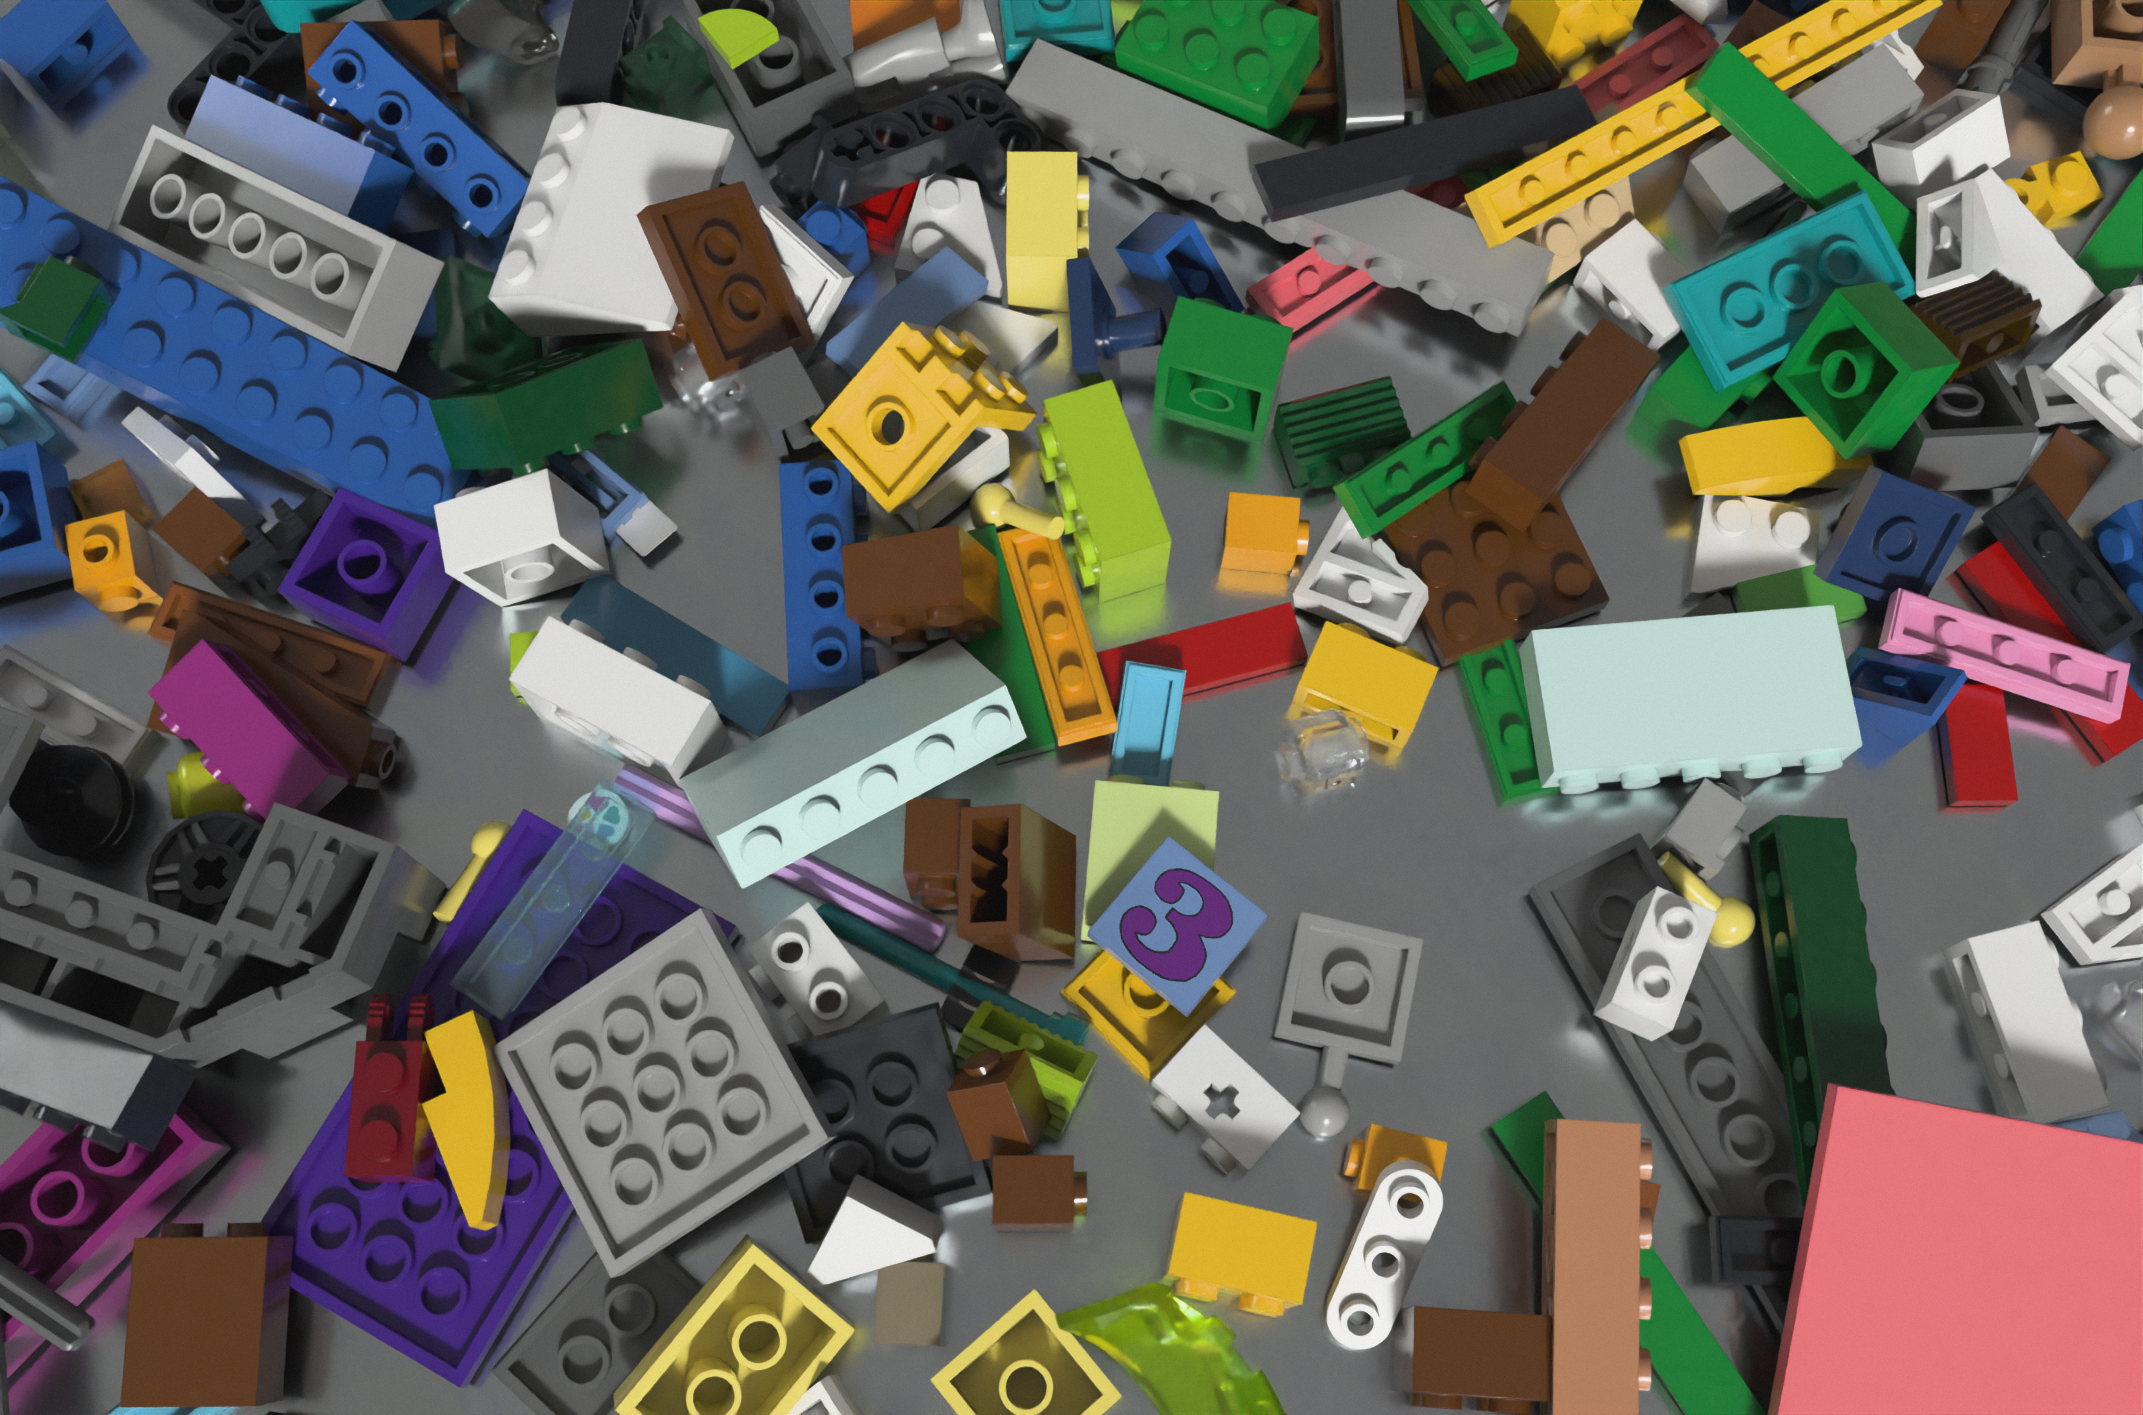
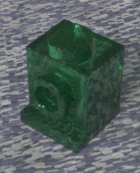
M669 15L662 21L664 28L620 59L625 72V77L621 79V82L630 98L639 107L643 108L645 105H648L656 114L670 116L714 83L706 50L672 15Z

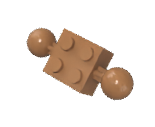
M2050 0L2052 84L2103 89V93L2091 102L2084 115L2083 135L2088 146L2098 155L2113 160L2129 159L2143 153V0Z

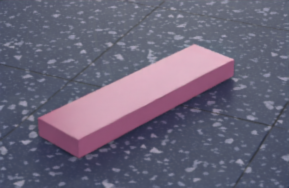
M1898 588L1890 594L1878 649L1900 656L1962 669L1970 679L2107 724H2111L2121 717L2131 665L2130 663L1902 588Z

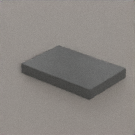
M666 1248L660 1250L625 1274L610 1278L598 1252L595 1251L495 1363L490 1371L536 1415H620L615 1411L613 1394L704 1286V1283Z

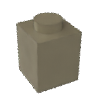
M934 1253L878 1269L873 1343L943 1347L948 1266L945 1263H933Z

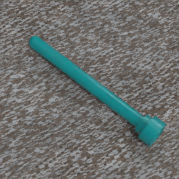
M822 904L816 910L834 934L947 992L950 991L953 983H955L981 1002L991 1001L994 1006H1002L1005 1012H1014L1017 1018L1025 1017L1028 1023H1037L1040 1029H1048L1051 1034H1059L1063 1040H1071L1075 1046L1083 1045L1088 1035L1091 1022L1070 1011L1065 1016L1054 1011L1050 1016L1007 993L1002 994L982 984L957 976L960 969L832 904Z

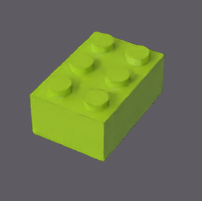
M1113 380L1044 399L1043 423L1036 425L1037 437L1041 447L1036 449V454L1045 482L1055 481L1059 500L1055 501L1054 504L1057 516L1063 518L1065 523L1063 533L1064 535L1074 533L1078 552L1073 554V559L1083 588L1092 585L1100 604L1166 583L1172 540Z

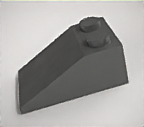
M1993 361L1990 365L1986 364L1982 369L1978 367L1975 372L1970 371L1967 376L1962 375L1958 380L1955 378L1951 383L1946 381L1894 448L1884 451L1882 454L1892 473L1938 491L2017 487L2040 431L1995 361Z

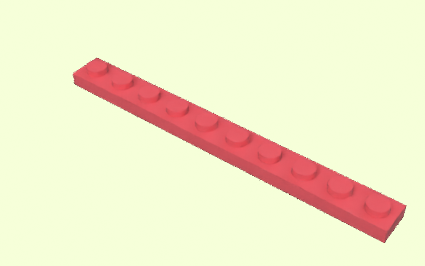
M1684 12L1568 86L1577 84L1593 114L1613 101L1618 107V111L1621 112L1700 70L1720 44L1700 23ZM1459 176L1404 189V191L1450 210L1465 202L1464 195L1470 192ZM1312 247L1249 287L1246 291L1245 301L1256 314L1273 317L1281 325L1294 328V333L1374 280L1367 272L1361 269H1356L1347 264L1338 266L1325 261L1317 254L1315 248Z

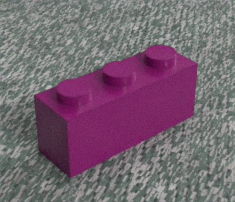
M202 639L147 692L163 709L158 716L164 725L180 738L185 740L190 738L204 753L200 758L204 768L220 782L227 785L232 783L246 798L242 803L245 812L262 825H264L274 802L315 816L354 779L228 645Z

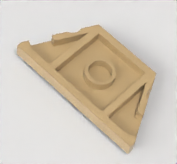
M1613 101L1593 115L1599 124L1616 115L1619 111ZM1533 156V157L1528 158L1527 160H1525L1524 162H1522L1520 165L1524 164L1525 162H1527V161H1529V160H1531V159H1533V158H1535V157H1537V156ZM1627 175L1515 236L1555 253L1546 285L1584 260L1585 256L1635 219L1629 176ZM1466 201L1453 209V211L1475 220Z

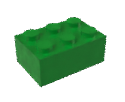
M1143 0L1114 48L1118 72L1275 137L1319 60V17L1273 0Z

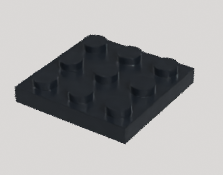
M939 1002L786 1044L837 1135L836 1138L783 1171L805 1244L823 1239L856 1174L928 1211L992 1194L993 1179L987 1159L973 1161L946 1095V1091L960 1071Z

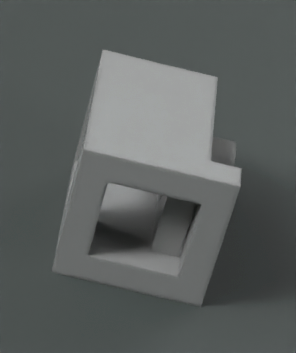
M1705 778L1687 794L1650 850L1659 857L1668 851L1671 852L1706 883L1720 872L1726 863L1723 859L1731 852L1744 832L1743 829L1736 825L1748 807L1745 805L1744 797L1726 784L1712 783Z

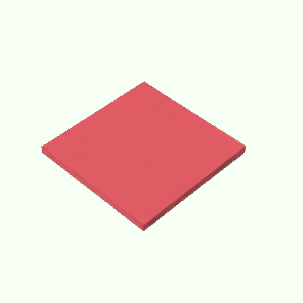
M1828 1083L1768 1415H2143V1142Z

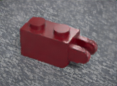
M373 994L371 1002H369L366 1041H356L344 1176L368 1183L434 1182L437 1142L422 1106V1103L441 1095L442 1079L423 1033L434 1028L435 1008L433 996L431 994H414L409 1007L407 1041H392L395 1017L391 994Z

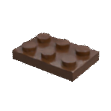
M744 181L649 205L637 214L640 225L710 382L737 374L738 371L746 368L755 357L770 351L780 352L792 346L795 353L798 354L815 345Z

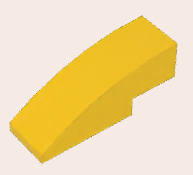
M1808 417L1760 421L1686 435L1679 440L1693 495L1783 497L1798 487L1842 489L1864 476L1870 464L1874 466L1871 454L1844 459Z
M472 1010L423 1032L446 1093L422 1103V1106L469 1227L487 1231L499 1224L507 1186L510 1152L509 1100L504 1071L492 1050V1047L496 1045L490 1022Z

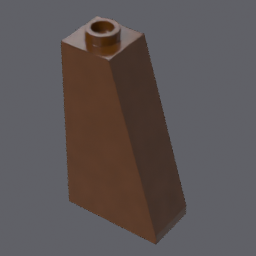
M182 610L162 677L202 639L230 646L354 778L349 785L379 789L381 779H385L390 774L395 762L396 747L392 744L396 733L395 730L332 692L224 621L193 611ZM154 701L146 728L177 736L160 720L158 714L163 709Z

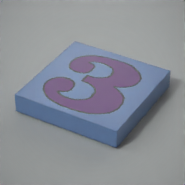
M1168 836L1088 930L1087 936L1178 1011L1188 1017L1265 923L1268 914Z

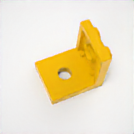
M902 321L810 429L888 514H899L977 426L1023 431L1038 413L1025 401L1029 396L1026 388L1011 374L1005 371L999 373L986 360L990 355L988 348L972 333L963 330L962 333L953 332L942 325L934 328ZM896 410L902 416L905 428L901 439L891 445L883 436L882 423L889 412Z

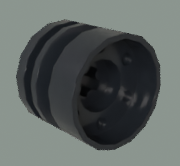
M222 810L194 815L177 825L165 835L151 856L145 880L149 902L217 926L264 825L243 813ZM221 874L227 879L223 887L217 881Z

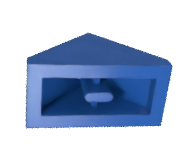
M1861 646L1857 647L1846 663L1857 717L1901 748L1936 724L1968 678L1962 669Z

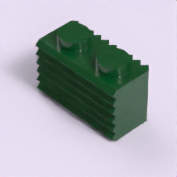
M1390 376L1278 404L1273 422L1294 486H1300L1304 483H1309L1314 488L1332 485L1340 481L1345 473L1362 469L1411 438V431L1407 427V420L1404 418L1403 409L1400 407L1399 398L1396 396V389L1393 387Z

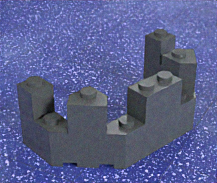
M1 706L0 815L30 756L52 746L40 739L46 725L33 717ZM274 802L217 926L0 849V997L195 1068L203 1067L242 1048L270 1059L353 1021L346 1000L374 987L397 934L419 942L422 941L446 884L397 844Z

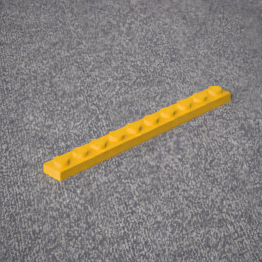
M1830 0L1739 48L1738 51L1781 91H1784L1943 5L1941 0ZM1700 70L1465 194L1466 202L1489 249L1510 240L1720 126L1721 124L1685 92Z

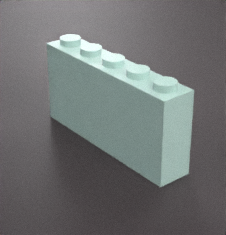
M1834 605L1531 630L1519 649L1541 788L1560 786L1561 793L1581 794L1598 789V783L1621 781L1622 787L1625 789H1639L1658 784L1660 778L1682 776L1684 783L1698 784L1705 778L1710 781L1720 778L1721 772L1743 770L1745 778L1754 779L1776 775L1782 772V767L1801 765L1804 766L1806 773H1822L1841 768L1843 766L1842 761L1862 746Z
M952 638L679 779V782L704 832L741 888L744 889L1026 739L1027 736L1006 685Z

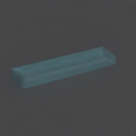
M603 777L450 982V985L506 1023L656 819L657 814L655 811Z

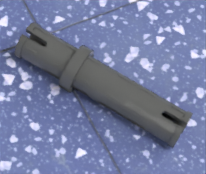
M2049 0L2010 1L1984 52L1970 64L1967 70L1968 82L1964 90L1999 95L2010 87L2014 79V75H2012L2014 72L2013 67L2041 13L2047 7Z

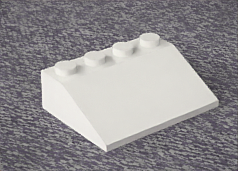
M605 102L557 107L488 298L528 337L672 330L678 308L640 225L637 214L649 205L718 188L734 140L733 134L728 129Z

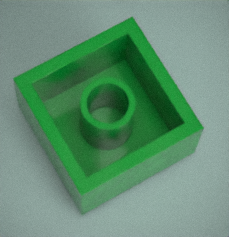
M1882 281L1836 288L1772 378L1844 459H1850L1892 450L1961 362Z
M1178 296L1158 357L1153 409L1263 440L1281 384L1294 328L1281 325L1278 320L1268 315L1253 314L1249 316L1227 310L1221 304L1211 299L1196 298L1192 300Z

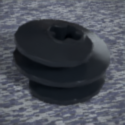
M53 745L30 756L9 797V807L20 818L25 833L38 848L56 856L87 857L99 855L118 843L130 827L135 801L133 784L120 763L106 752L77 745Z

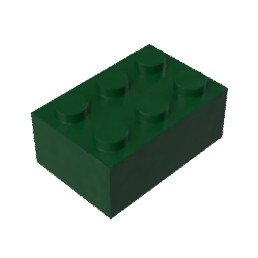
M642 338L572 346L428 400L452 470L478 469L480 477L492 476L510 469L515 476L535 472L549 465L547 456L561 450L562 455H570L591 449L598 445L596 435L609 431L610 435H619L639 429L644 426L642 416L664 408Z

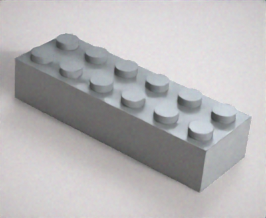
M153 124L107 231L348 355L397 372L444 266V262Z

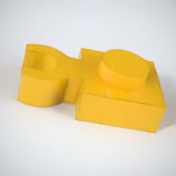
M2081 151L2031 165L2022 175V179L2010 178L2003 181L2016 191L2019 200L2031 213L2039 211L2045 224L2095 209L2105 198Z

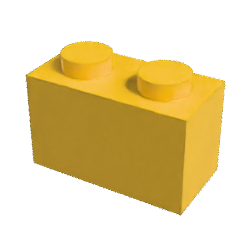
M1326 621L1298 683L1292 702L1403 749L1413 732L1439 667L1427 663V658L1412 648L1405 646L1391 648L1372 640L1371 635L1357 625L1345 622L1336 625Z

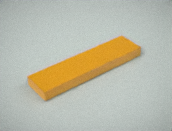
M1021 528L997 533L1058 746L1117 732L1116 716L1060 537L1052 540Z

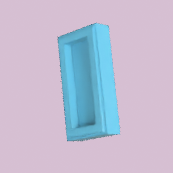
M1132 661L1124 662L1116 713L1118 731L1113 733L1106 781L1113 775H1131L1143 779L1145 785L1168 787L1186 670Z

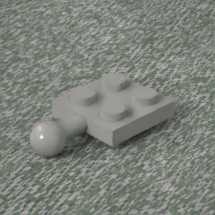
M1300 911L1273 1037L1324 1048L1316 1087L1305 1093L1299 1105L1300 1121L1311 1134L1318 1137L1334 1136L1340 1133L1349 1121V1103L1343 1093H1341L1349 1054L1398 1065L1401 1062L1424 939Z

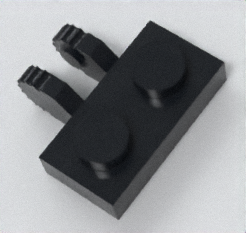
M319 488L293 510L282 498H279L270 506L274 510V515L279 522L266 533L260 527H255L251 522L241 529L240 532L248 539L251 545L225 565V568L260 603L270 595L280 593L277 589L329 506L331 499Z

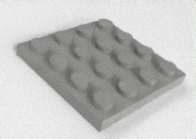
M698 909L492 1047L610 1278L621 1276L837 1137L711 909Z

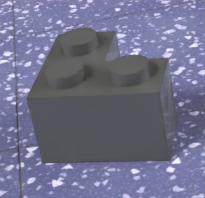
M790 346L780 352L770 351L755 357L746 368L737 372L752 421L778 469L779 464L820 461L833 455L832 451L810 428L853 378L830 359L826 353L812 360L807 368L804 369L794 349Z

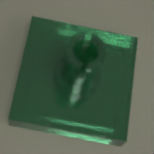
M450 254L438 259L444 262V266L434 286L437 336L429 341L428 347L436 348L429 351V356L439 369L473 382H478L543 357L542 338L528 337L488 298L496 276L495 273Z

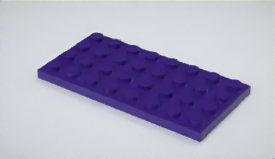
M523 809L396 1008L392 1041H407L409 1007L414 994H431L435 1008L434 1027L473 1010L489 1020L496 1044H498L698 909L704 907ZM713 913L731 945L739 932L738 927ZM505 1073L504 1077L509 1100L510 1152L507 1186L497 1226L487 1231L469 1227L438 1145L436 1149L434 1182L368 1183L344 1176L353 1084L352 1077L261 1222H270L269 1236L293 1235L291 1288L456 1386L465 1388L491 1348L574 1206ZM443 1082L441 1084V1095L446 1093Z

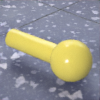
M988 483L980 486L973 493L970 500L971 516L981 527L994 524L996 529H1000L1009 524L1052 540L1058 539L1063 534L1065 527L1063 518L1016 502L1012 492L1001 484Z
M490 821L481 825L474 832L471 839L473 857L433 912V915L440 922L448 926L451 924L512 828L510 824L503 821Z
M1669 851L1657 859L1671 886L1684 898L1718 913L1709 935L1713 940L1723 945L1732 946L1743 943L1751 936L1755 927V916L1751 907L1745 901L1733 896H1719Z

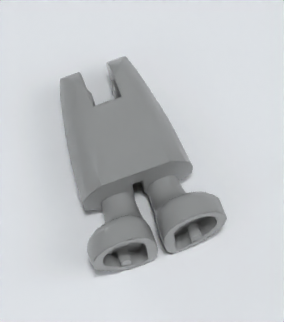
M962 0L960 22L946 32H941L934 16L844 56L842 59L853 78L857 109L863 113L882 112L973 79L988 80L998 86L1008 84L984 0Z

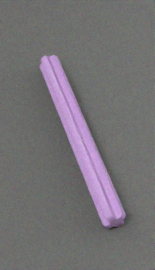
M626 765L621 769L612 788L616 796L712 844L683 790L632 765ZM808 854L772 873V875L926 952H934L944 937L946 923L942 919L812 854Z

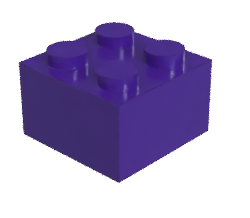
M339 487L277 590L302 615L362 643L379 648L393 657L406 662L454 578L445 573L437 530Z

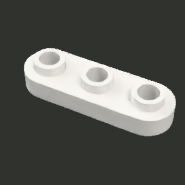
M1413 1160L1397 1161L1387 1166L1380 1173L1329 1292L1326 1302L1328 1327L1332 1335L1347 1347L1354 1349L1371 1348L1381 1343L1388 1336L1441 1214L1443 1196L1436 1174L1421 1162ZM1406 1193H1414L1422 1199L1420 1204L1412 1209L1401 1207L1397 1201ZM1388 1252L1397 1259L1391 1266L1380 1267L1373 1262V1258L1379 1253ZM1355 1311H1365L1372 1316L1370 1321L1363 1325L1354 1324L1348 1319Z

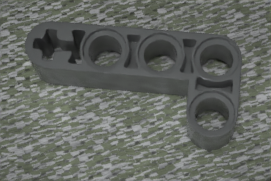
M1332 0L1339 102L1334 145L1403 128L1405 102L1397 0Z

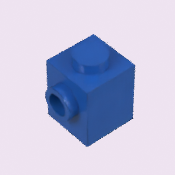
M819 200L795 222L855 275L852 282L871 265L866 237L868 233L867 227L862 219L850 208L843 207L839 209Z

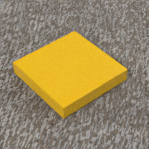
M1102 949L1060 991V996L1083 1019L1091 1022V1027L1149 1083L1204 1024L1206 1025L1235 996L1237 991L1220 976L1193 1011L1186 1017Z

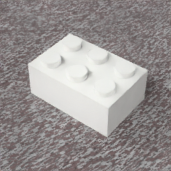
M549 616L509 678L537 716L629 765L637 767L681 790L683 788L679 779L714 762L729 735L719 717L720 710L709 700L712 695L709 690L686 676L679 675L676 682L655 672L658 665L635 649L626 647L622 654L602 644L605 640L602 634L579 620L573 619L568 626Z

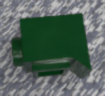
M50 255L44 265L39 262L37 263L15 298L17 304L0 308V321L10 334L76 365L114 302L101 281L102 275L95 268L72 256H66L64 261H61Z

